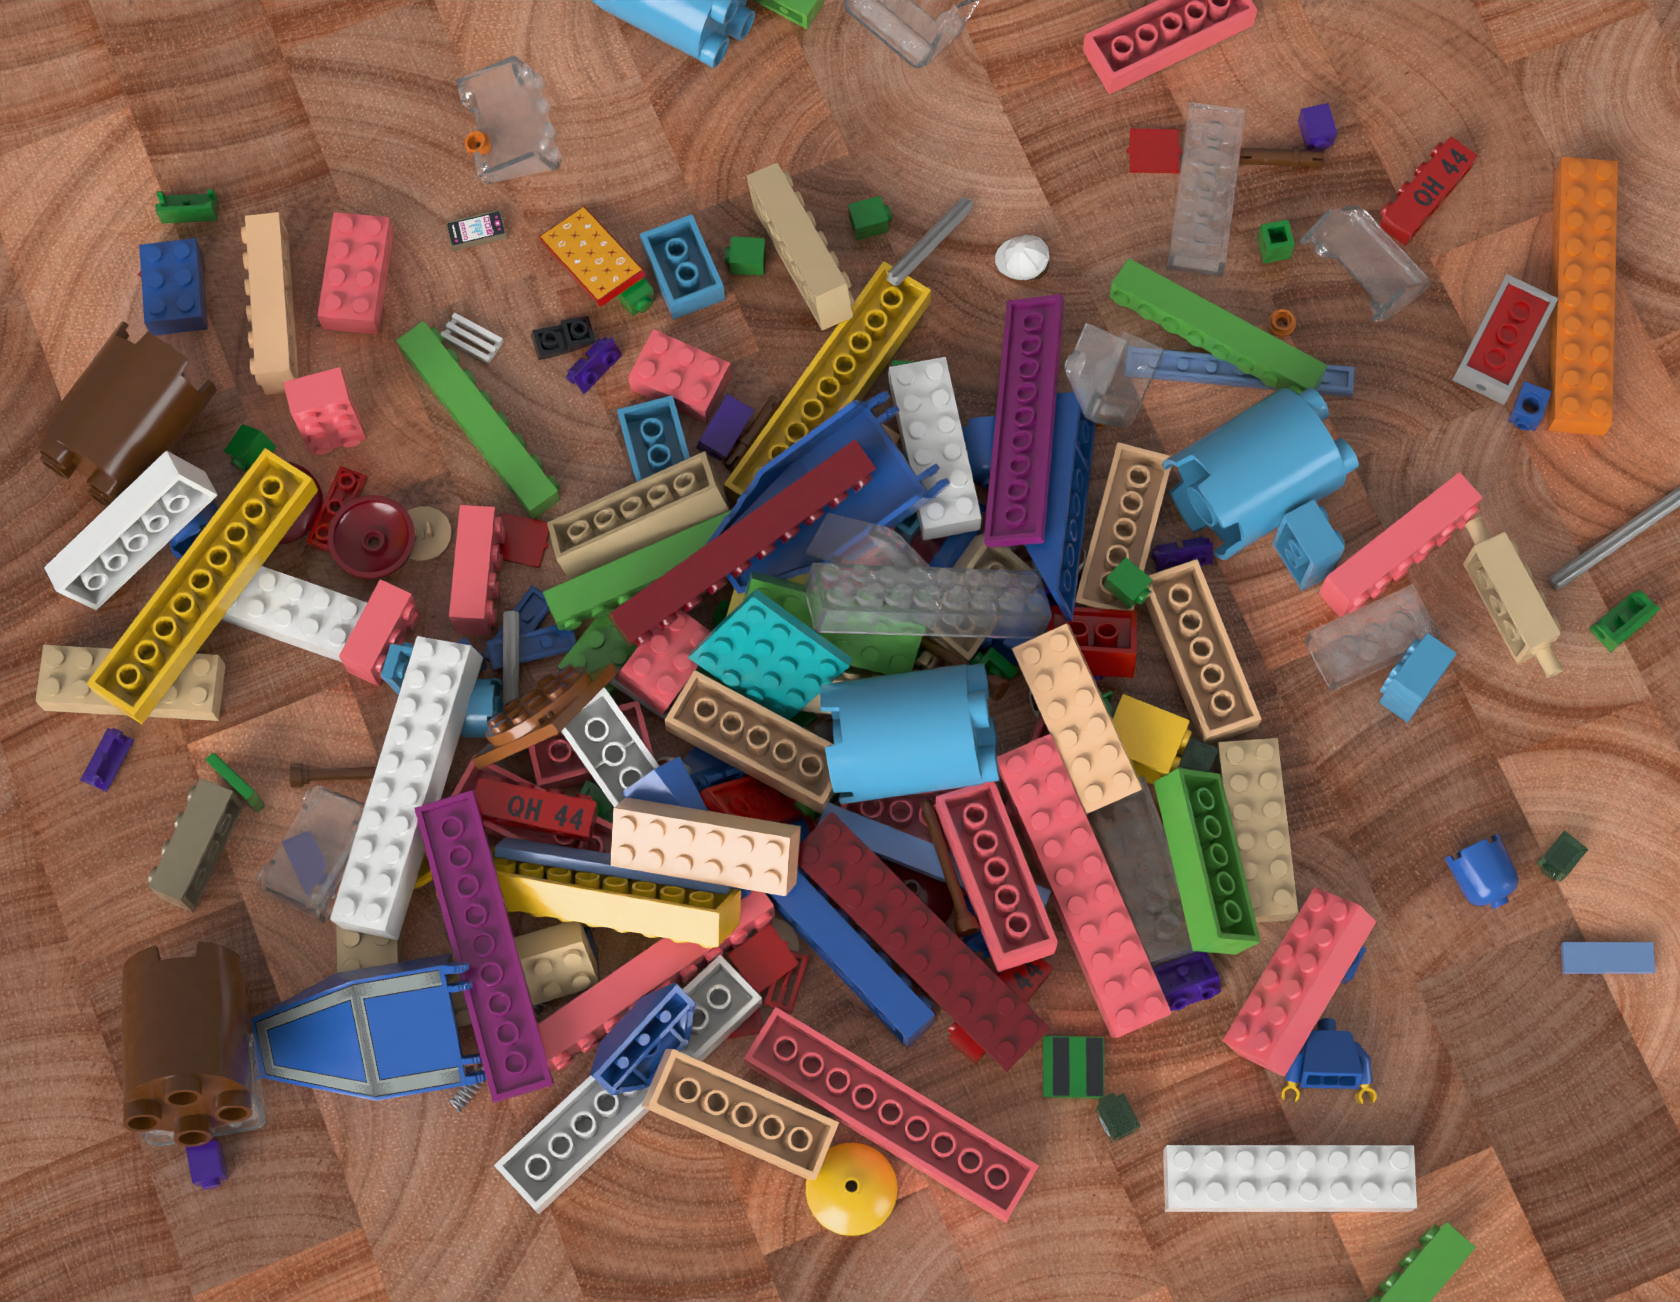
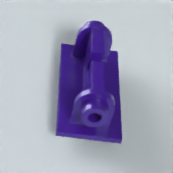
M603 337L602 340L598 339L585 353L589 360L586 361L580 358L567 370L566 379L572 384L576 383L582 394H585L622 356L613 338Z
M1199 536L1198 538L1183 540V548L1180 549L1177 542L1158 544L1156 548L1152 549V557L1156 560V573L1196 559L1200 567L1212 564L1213 542L1210 543L1209 538Z
M107 728L80 780L107 792L134 739L123 735V732L116 728Z

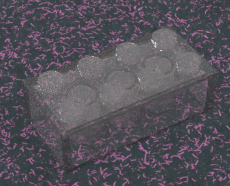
M1412 584L1309 631L1304 642L1328 688L1332 692L1398 662L1406 654V651L1416 637L1422 640L1429 633L1438 640L1441 634L1415 586Z

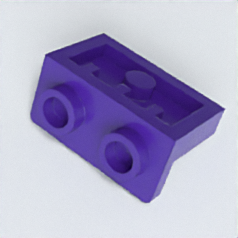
M1197 951L1152 968L1171 1011L1181 1010L1187 1005L1211 999L1221 993L1219 974L1207 952Z

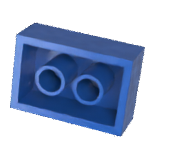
M196 238L139 245L144 323L149 332L156 336L207 330L203 253Z

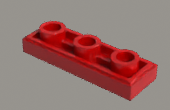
M342 466L339 467L306 540L308 546L330 553L328 530L333 517L338 512L332 510L337 506L342 507L349 501L360 497L368 480L367 475Z

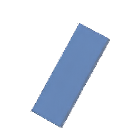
M1653 942L1561 943L1562 974L1655 973Z

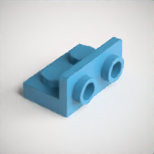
M402 642L401 645L391 643L381 673L382 679L398 695L414 648V644Z

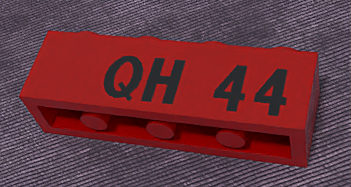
M1452 136L1444 144L1439 142L1430 154L1432 159L1428 163L1423 161L1414 173L1415 179L1411 183L1406 181L1397 192L1399 196L1394 203L1389 201L1380 212V215L1383 217L1379 227L1404 246L1412 240L1473 168L1478 157L1477 154Z
M489 775L487 779L479 777L475 794L483 821L591 843L599 810L597 802H594L592 797L584 794H576L575 797L563 795V791L555 788H546V791L534 789V785L526 782H517V785L505 783L506 780L498 776Z
M1043 958L1004 970L1001 974L997 971L995 973L1027 1004L1050 976L1054 967ZM954 1021L948 1029V1032L951 1034L948 1042L977 1065L986 1054V1051Z

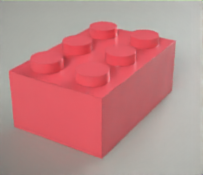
M653 329L628 376L630 390L652 400L673 395L677 411L707 424L732 376L731 364Z
M379 580L339 655L348 673L378 687L383 680L381 673L391 643L401 645L402 642H407L405 639L410 629L413 630L420 619L419 609L411 593L383 580Z
M682 610L676 614L678 618L664 630L658 626L651 631L653 633L652 638L635 650L616 677L618 682L662 715L686 685L693 671L699 667L698 664L688 658L692 649L711 632Z

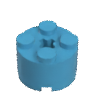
M500 678L476 680L460 733L464 738H486L485 732L489 728L487 722L495 715L503 713V699L500 697V691H503V682Z

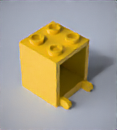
M1123 694L1112 720L1139 779L1154 785L1156 780L1178 768L1181 758L1177 757L1176 754L1183 755L1192 733V731L1187 730L1190 720Z

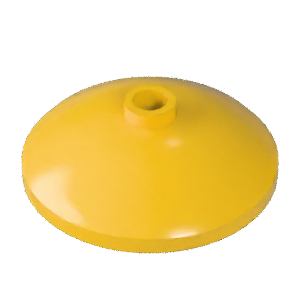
M843 1143L829 1148L816 1180H806V1198L812 1214L825 1228L840 1235L858 1236L875 1230L890 1216L897 1199V1179L891 1164L879 1151L861 1143ZM849 1181H854L858 1188L854 1192H849L846 1189V1184Z

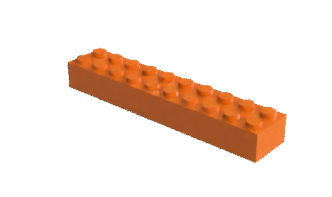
M1561 157L1554 171L1551 295L1559 299L1550 315L1548 390L1552 392L1548 400L1547 431L1605 436L1613 422L1618 161Z

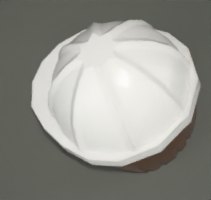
M1026 234L1005 241L998 248L995 255V264L998 270L1007 277L1016 280H1039L1047 273L1049 268V248L1041 238L1034 235Z

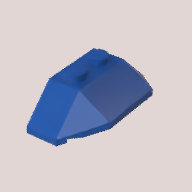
M675 982L641 997L599 1043L590 1075L610 1095L648 1088L651 1085L665 1049H675L681 1052L689 1043L696 1003Z

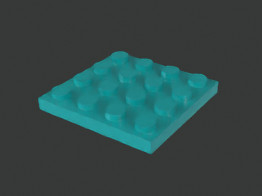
M757 589L693 648L688 657L735 692L787 720L795 716L820 693L822 684L832 683L850 667L852 662L850 656Z

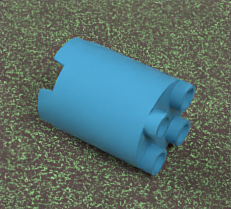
M747 0L592 1L600 9L712 68H716L723 60L729 47L730 39L728 37L731 36L738 41H742L750 31L755 19V11L745 6Z
M1309 387L1300 394L1288 388H1281L1163 461L1162 466L1165 470L1174 465L1178 467L1182 481L1171 489L1169 494L1192 533L1210 527L1216 536L1224 542V544L1213 551L1217 558L1222 560L1229 559L1278 528L1285 514L1313 499L1318 503L1339 490L1345 484L1346 475L1359 467L1358 459L1351 446L1342 438L1334 441L1322 421L1329 417V410L1322 396L1314 388Z
M961 664L822 684L820 690L821 711H831L834 745L825 747L833 792H840L839 803L868 801L983 785L987 782L999 781L996 752H998V741L994 717L989 716L987 699H989V689L985 664Z

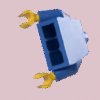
M1320 1019L1317 1022L1318 1030L1311 1031L1286 1074L1285 1080L1288 1083L1281 1091L1282 1100L1284 1101L1285 1091L1293 1089L1296 1093L1294 1103L1297 1102L1300 1092L1296 1086L1300 1082V1088L1358 1089L1355 1093V1099L1360 1105L1363 1104L1362 1094L1367 1091L1370 1095V1103H1374L1377 1095L1370 1088V1083L1373 1082L1370 1056L1358 1042L1354 1041L1351 1032L1336 1031L1334 1019Z

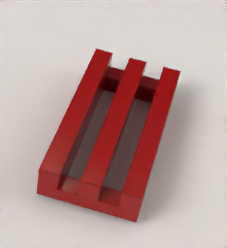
M792 950L790 951L796 959L802 960L788 1006L783 1004V1000L793 970L785 975L777 1002L771 1001L776 982L768 987L763 1006L777 1007L788 1014L793 1012L810 957Z

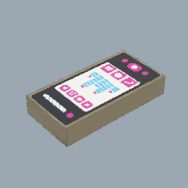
M500 210L446 222L453 251L507 239Z

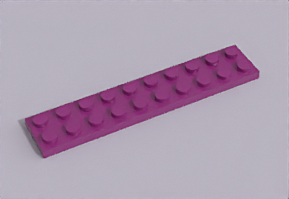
M1062 294L1007 301L984 543L987 548L1044 543L1065 303Z
M471 790L415 807L455 962H467L469 964V970L458 974L460 981H472L473 988L463 990L492 1101L497 1103L553 1086V1077L476 794Z

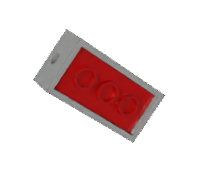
M1506 274L1453 381L1505 405L1559 298Z

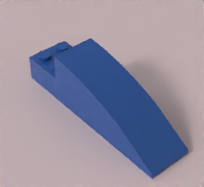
M1081 391L1057 393L1044 543L1025 545L1066 621H1073L1096 431V421Z

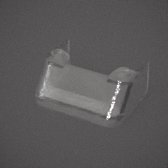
M844 0V5L852 17L914 68H921L930 64L962 32L980 0H965L957 3L951 10L942 12L936 20L912 0Z
M1357 205L1328 209L1299 240L1302 245L1314 244L1315 252L1324 259L1327 257L1331 259L1336 258L1372 296L1370 299V304L1372 305L1370 310L1374 314L1371 319L1375 323L1390 320L1431 286V281L1427 275L1364 209Z
M1086 323L1073 354L1069 355L1064 365L1066 376L1085 418L1095 423L1129 427L1138 413L1165 349L1126 331H1123L1122 336L1118 337Z
M827 513L806 551L808 556L830 561L836 566L835 571L839 575L848 579L852 576L860 578L872 590L867 601L911 613H916L938 599L947 586L939 575L895 531L884 526Z

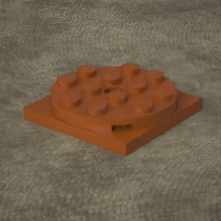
M612 663L590 673L583 666L574 668L570 664L561 669L555 677L552 674L543 677L537 683L539 687L528 692L520 700L514 698L502 707L505 712L495 715L487 722L489 728L485 732V736L490 742L472 759V762L479 770L559 734L608 684L618 671Z

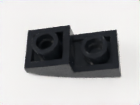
M589 316L561 320L558 326L532 330L531 333L538 360L567 354L596 342Z

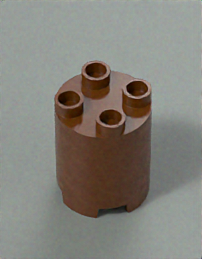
M124 321L117 326L37 434L41 439V443L36 448L42 454L39 459L40 462L66 480L71 477L75 470L87 477L86 483L91 487L88 494L105 508L165 451L173 452L217 392L215 385L209 380L197 391L183 378L185 376L183 370L189 359L150 332H147L136 344L128 341L129 334L126 329L129 325Z
M199 941L197 944L195 957L161 960L159 948L156 945L134 954L123 965L121 988L123 1126L134 1132H147L155 1129L174 1132V1142L180 1146L196 1147L204 1145L212 1139L211 1128L226 1123L241 1122L252 1115L246 979L241 972L240 956L227 947Z

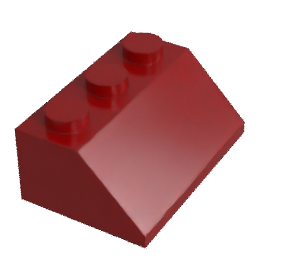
M1048 605L1047 632L1064 624H1069L1092 675L1134 678L1137 655V611L1074 607L1073 621H1066L1058 606Z

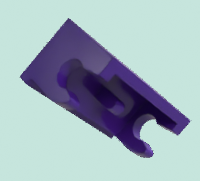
M727 394L699 440L696 449L705 451L706 454L719 461L722 458L726 459L754 409Z

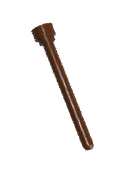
M922 635L919 647L949 666L970 665ZM997 674L987 675L989 698L999 701L1007 692L1009 682Z
M303 763L290 764V786L304 787V784H309L310 781L373 779L377 767L309 769V766H304Z
M924 799L921 802V808L957 913L955 917L956 922L954 923L957 936L966 937L975 934L981 929L976 916H973L972 912L968 911L933 803L930 799Z

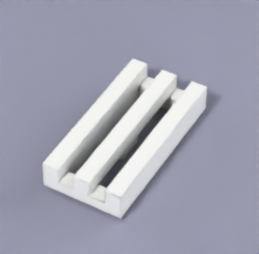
M455 312L452 315L451 322L448 321L445 331L441 332L444 341L488 365L504 342L503 338ZM457 324L494 343V346L463 330ZM454 332L488 350V355L453 337L451 333Z

